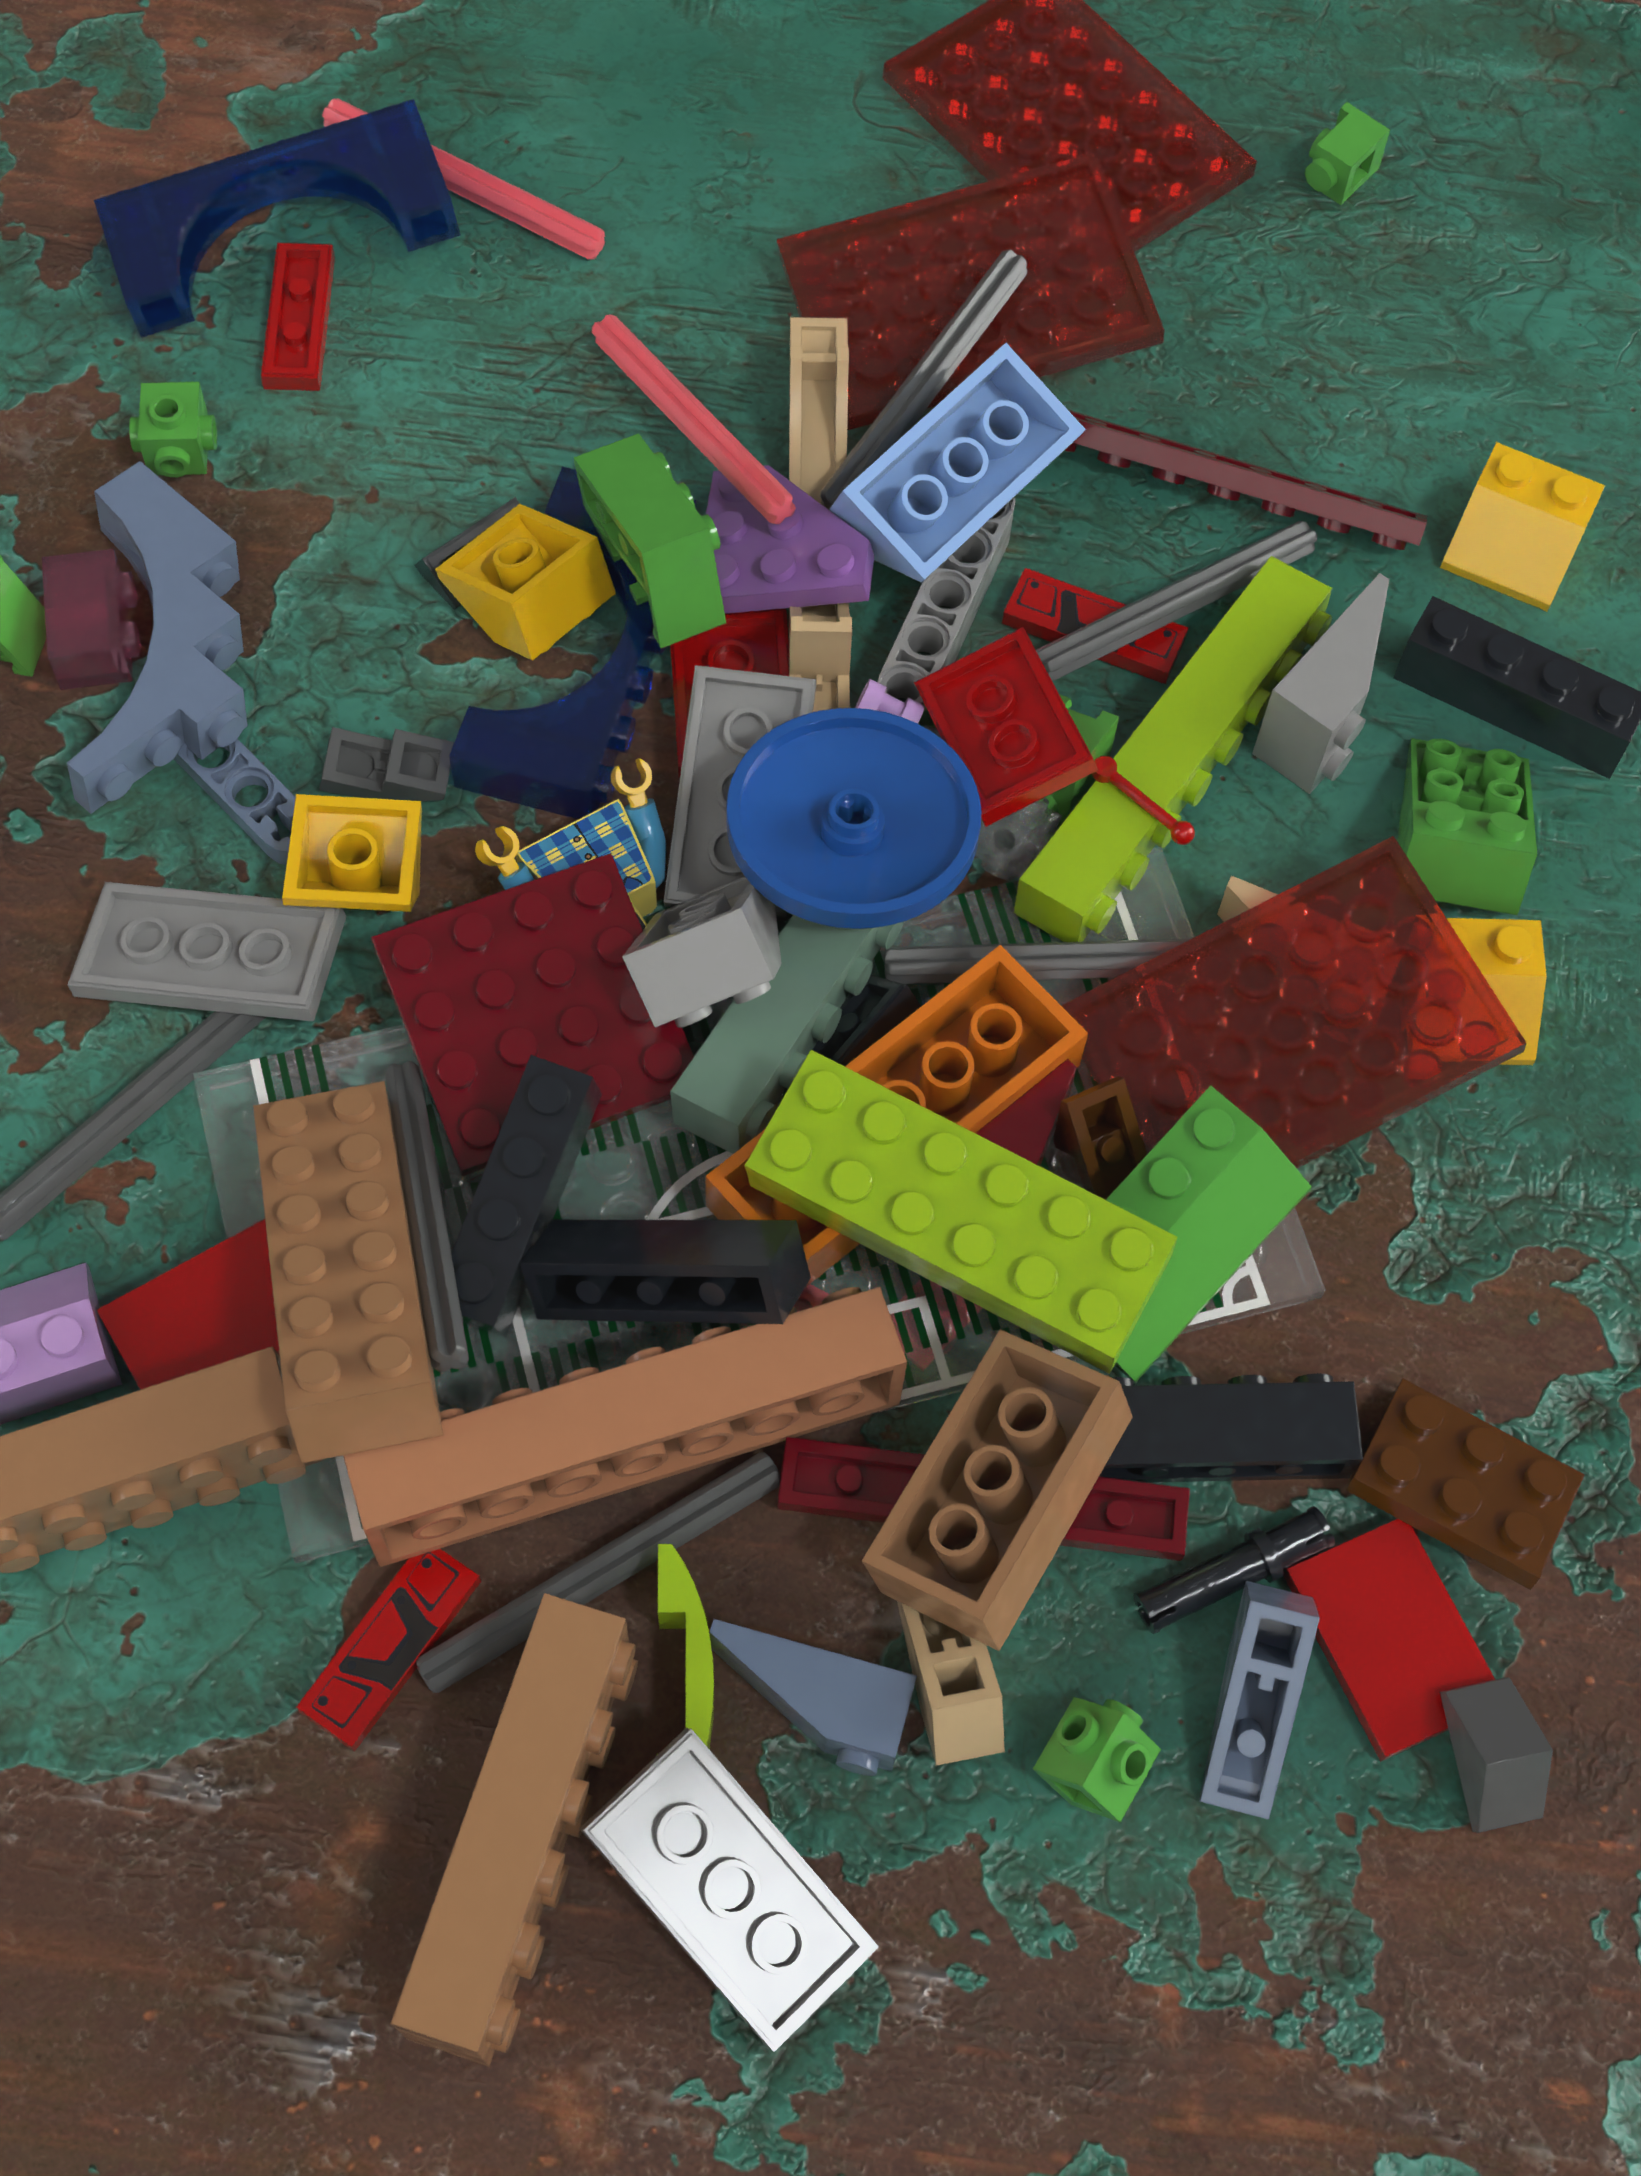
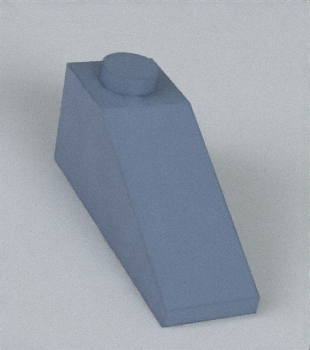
M1245 1581L1229 1645L1199 1797L1200 1802L1269 1819L1320 1620L1313 1597Z
M713 1619L710 1629L712 1651L824 1753L837 1756L835 1763L837 1766L866 1776H876L878 1768L892 1772L916 1675Z

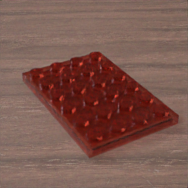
M989 0L884 62L883 79L1090 280L1254 176L1257 161L1083 0Z
M1095 152L776 239L778 254L799 317L847 318V340L849 347L847 431L874 422L1000 253L1005 250H1012L1017 255H1022L1026 259L1027 275L927 408L938 405L1005 343L1014 350L1039 378L1162 344L1164 341L1163 324Z
M1394 836L1061 1005L1088 1032L1082 1059L1097 1085L1117 1076L1125 1079L1147 1154L1211 1085L1257 1123L1296 1168L1523 1053L1526 1046L1523 1036Z

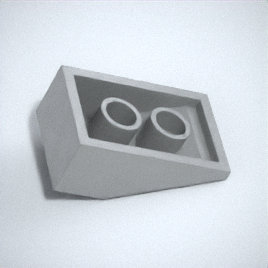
M1381 573L1375 577L1277 684L1271 693L1252 754L1309 794L1325 777L1334 781L1342 773L1354 753L1348 747L1359 735L1366 722V719L1361 717L1360 713L1369 692L1389 579Z
M746 877L656 913L643 929V932L639 934L622 956L655 1027L672 1020L675 1021L678 1028L685 1027L712 1013L710 1005L733 996L735 1003L740 1004L757 998L771 989L769 981L774 979L782 964L775 904L756 890Z

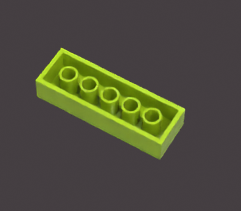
M810 1050L745 1164L751 1187L1108 1374L1111 1373L1167 1267L1178 1239L1177 1236L813 1050Z

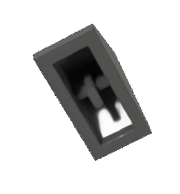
M1510 1677L1440 1691L1472 1831L1480 1833L1543 1818L1553 1749Z

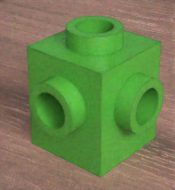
M200 382L141 383L139 417H131L129 422L130 442L133 452H141L145 466L156 475L181 477L184 475L207 474L208 450H217V426L215 416L208 415Z
M1074 1697L1033 1770L1069 1804L1121 1822L1161 1748L1140 1729L1143 1722L1142 1718L1126 1705L1112 1699H1106L1102 1706Z

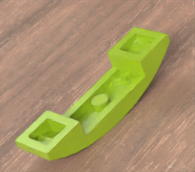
M658 1544L659 1629H686V1728L692 1729L710 1749L714 1718V1672L711 1641L703 1605L694 1581L672 1544Z

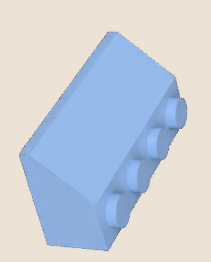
M1005 343L841 492L829 510L869 539L875 561L922 583L1082 435L1086 429L1014 350Z

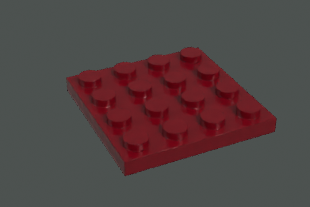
M611 853L371 937L375 953L462 1177L486 1168L531 1055L594 1078L602 1096L588 1130L671 1100L670 1091L694 1058L682 1027L678 1028L674 1020L657 1027L654 1026L622 956L643 930Z

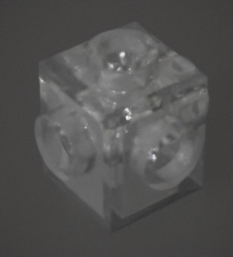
M1044 797L985 827L981 819V829L975 856L982 859L981 866L989 873L1007 880H1013L1015 877L1020 879L1055 834L1054 832L1062 814L1047 808L1049 800Z

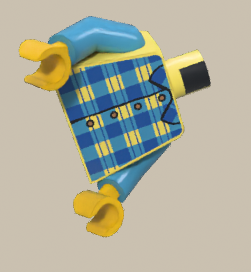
M636 759L641 779L635 788H630L624 784L618 765L613 768L611 783L619 793L627 795L629 804L625 807L617 799L519 850L518 837L510 828L504 826L497 827L495 832L504 844L503 855L501 857L495 856L486 841L482 839L476 843L475 853L477 858L485 865L497 866L501 873L498 876V880L504 890L611 853L643 930L647 925L643 917L652 913L657 907L656 888L665 879L666 839L654 799H647L645 790H647L652 781L651 768L644 760Z

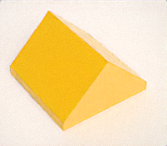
M296 794L282 895L283 905L411 912L420 894L421 801Z

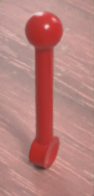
M1100 756L1095 759L1098 771L1092 773V776L1096 781L1101 783L1111 782L1169 829L1171 838L1175 843L1179 845L1191 843L1195 837V830L1191 823L1177 821L1117 772V763L1113 758Z

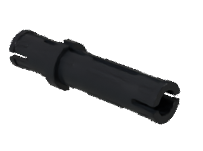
M1315 1506L1265 1532L1261 1531L1260 1528H1255L1245 1534L1244 1542L1144 1591L1134 1593L1135 1605L1138 1607L1143 1606V1608L1138 1610L1139 1615L1147 1629L1152 1634H1156L1162 1628L1244 1589L1245 1581L1256 1583L1265 1579L1272 1583L1283 1577V1569L1319 1551L1333 1547L1335 1545L1334 1536L1331 1533L1326 1535L1323 1533L1331 1530L1324 1515Z

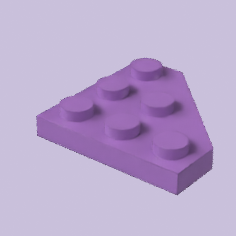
M769 465L764 467L792 495V502L796 507L792 517H785L781 524L769 523L719 470L713 471L706 514L713 520L720 538V549L714 551L725 614L783 609L790 606L806 607L869 601L875 557L869 539Z

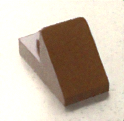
M1117 1076L1061 1101L1053 1139L1055 1148L1074 1157L1083 1188L1106 1200L1147 1155L1125 1079Z

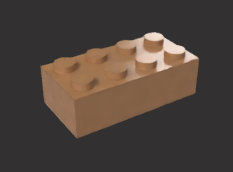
M999 1330L862 1560L880 1592L1000 1651L1133 1418L1120 1381L1003 1330Z

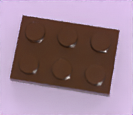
M1402 1378L1346 1491L1531 1590L1542 1575L1585 1474Z

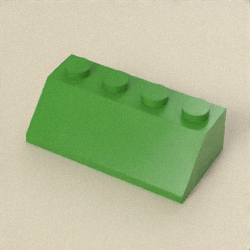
M1211 1085L1106 1199L1112 1204L1178 1237L1173 1255L1115 1363V1366L1128 1378L1134 1380L1135 1383L1305 1197L1312 1187L1267 1133Z

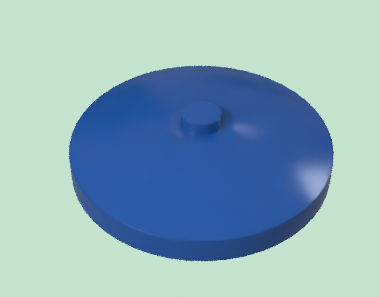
M836 708L808 713L791 719L765 734L747 751L738 764L730 782L727 796L726 826L730 849L740 870L751 885L773 904L790 914L821 925L837 928L864 929L889 926L907 921L927 912L945 900L962 882L972 865L979 841L982 811L978 789L971 772L959 755L936 734L913 721L887 712L861 708Z

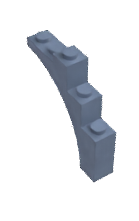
M140 461L94 491L101 531L128 558L146 588L153 608L154 626L146 663L128 700L104 731L67 762L74 800L90 814L108 801H115L124 796L134 782L156 766L168 764L175 758L183 744H186L202 760L217 748L233 743L242 733L243 729L247 727L244 690L223 672L244 652L240 614L220 598L233 587L234 583L240 580L236 541Z

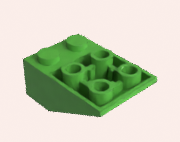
M1411 738L1408 748L1395 857V894L1518 915L1537 857L1529 759L1519 757L1513 752L1503 749L1482 751L1459 747L1456 743L1446 739L1437 738L1425 741Z

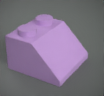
M87 1263L0 1290V1425L122 1385L107 1329L97 1312L100 1304Z

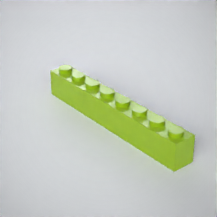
M1271 556L1113 759L1117 763V772L1177 821H1181L1179 813L1188 803L1195 807L1205 795L1212 780L1210 772L1219 762L1226 766L1234 757L1243 739L1241 731L1248 722L1256 726L1262 720L1272 690L1303 657L1301 652L1306 645L1313 646L1328 630L1332 615L1326 613L1332 588ZM1095 781L1020 877L1014 913L1063 942H1083L1091 930L1099 934L1106 927L1116 909L1117 901L1114 899L1124 887L1130 891L1136 887L1148 867V854L1155 845L1164 848L1172 839L1170 830L1111 782L1101 783Z

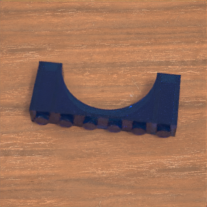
M414 99L94 200L125 303L141 338L195 321L192 309L193 283L200 262L208 249L235 222L262 207L276 202L301 197H330L356 203L373 211L387 221L398 233L408 252L461 236L451 197Z
M562 466L544 514L597 536L616 591V596L626 616L622 637L605 666L586 684L560 699L547 704L517 710H492L468 706L449 759L455 788L580 819L598 810L600 802L608 804L611 801L615 790L611 783L614 763L618 752L627 753L630 749L636 726V719L631 716L636 703L645 704L648 699L653 681V669L649 667L654 654L663 655L666 647L660 648L653 635L654 624L649 601L637 605L630 592L629 585L638 582L623 559L616 562L613 561L583 505L576 470ZM693 499L697 510V500Z

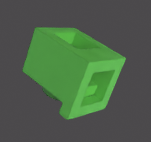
M1346 102L1340 108L1336 126L1332 130L1325 128L1311 146L1309 157L1313 160L1305 169L1307 183L1316 191L1325 194L1342 205L1379 169L1390 129Z

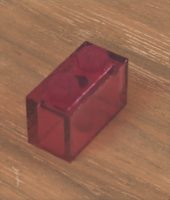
M114 549L42 557L47 654L60 689L66 690L133 682L131 658L141 656V646L136 622L128 621V608L137 607V594L132 572L121 571Z

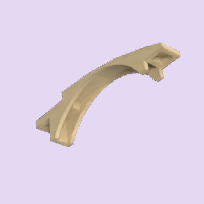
M790 317L789 481L821 504L820 493L847 458L849 371L847 318ZM849 603L789 607V676L816 679L813 712L836 708H850L852 617H850Z

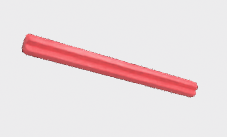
M339 98L332 99L328 107H325L322 117L324 118V127L327 130L588 260L595 259L604 247L605 232L603 229Z
M606 315L601 322L594 323L592 333L596 337V344L769 523L781 524L785 517H792L796 507L792 502V495L616 316Z

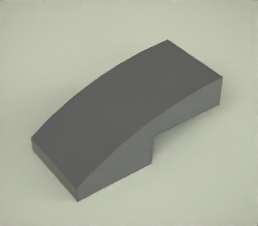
M332 727L319 790L359 798L411 801L444 800L455 742L395 729L392 740Z

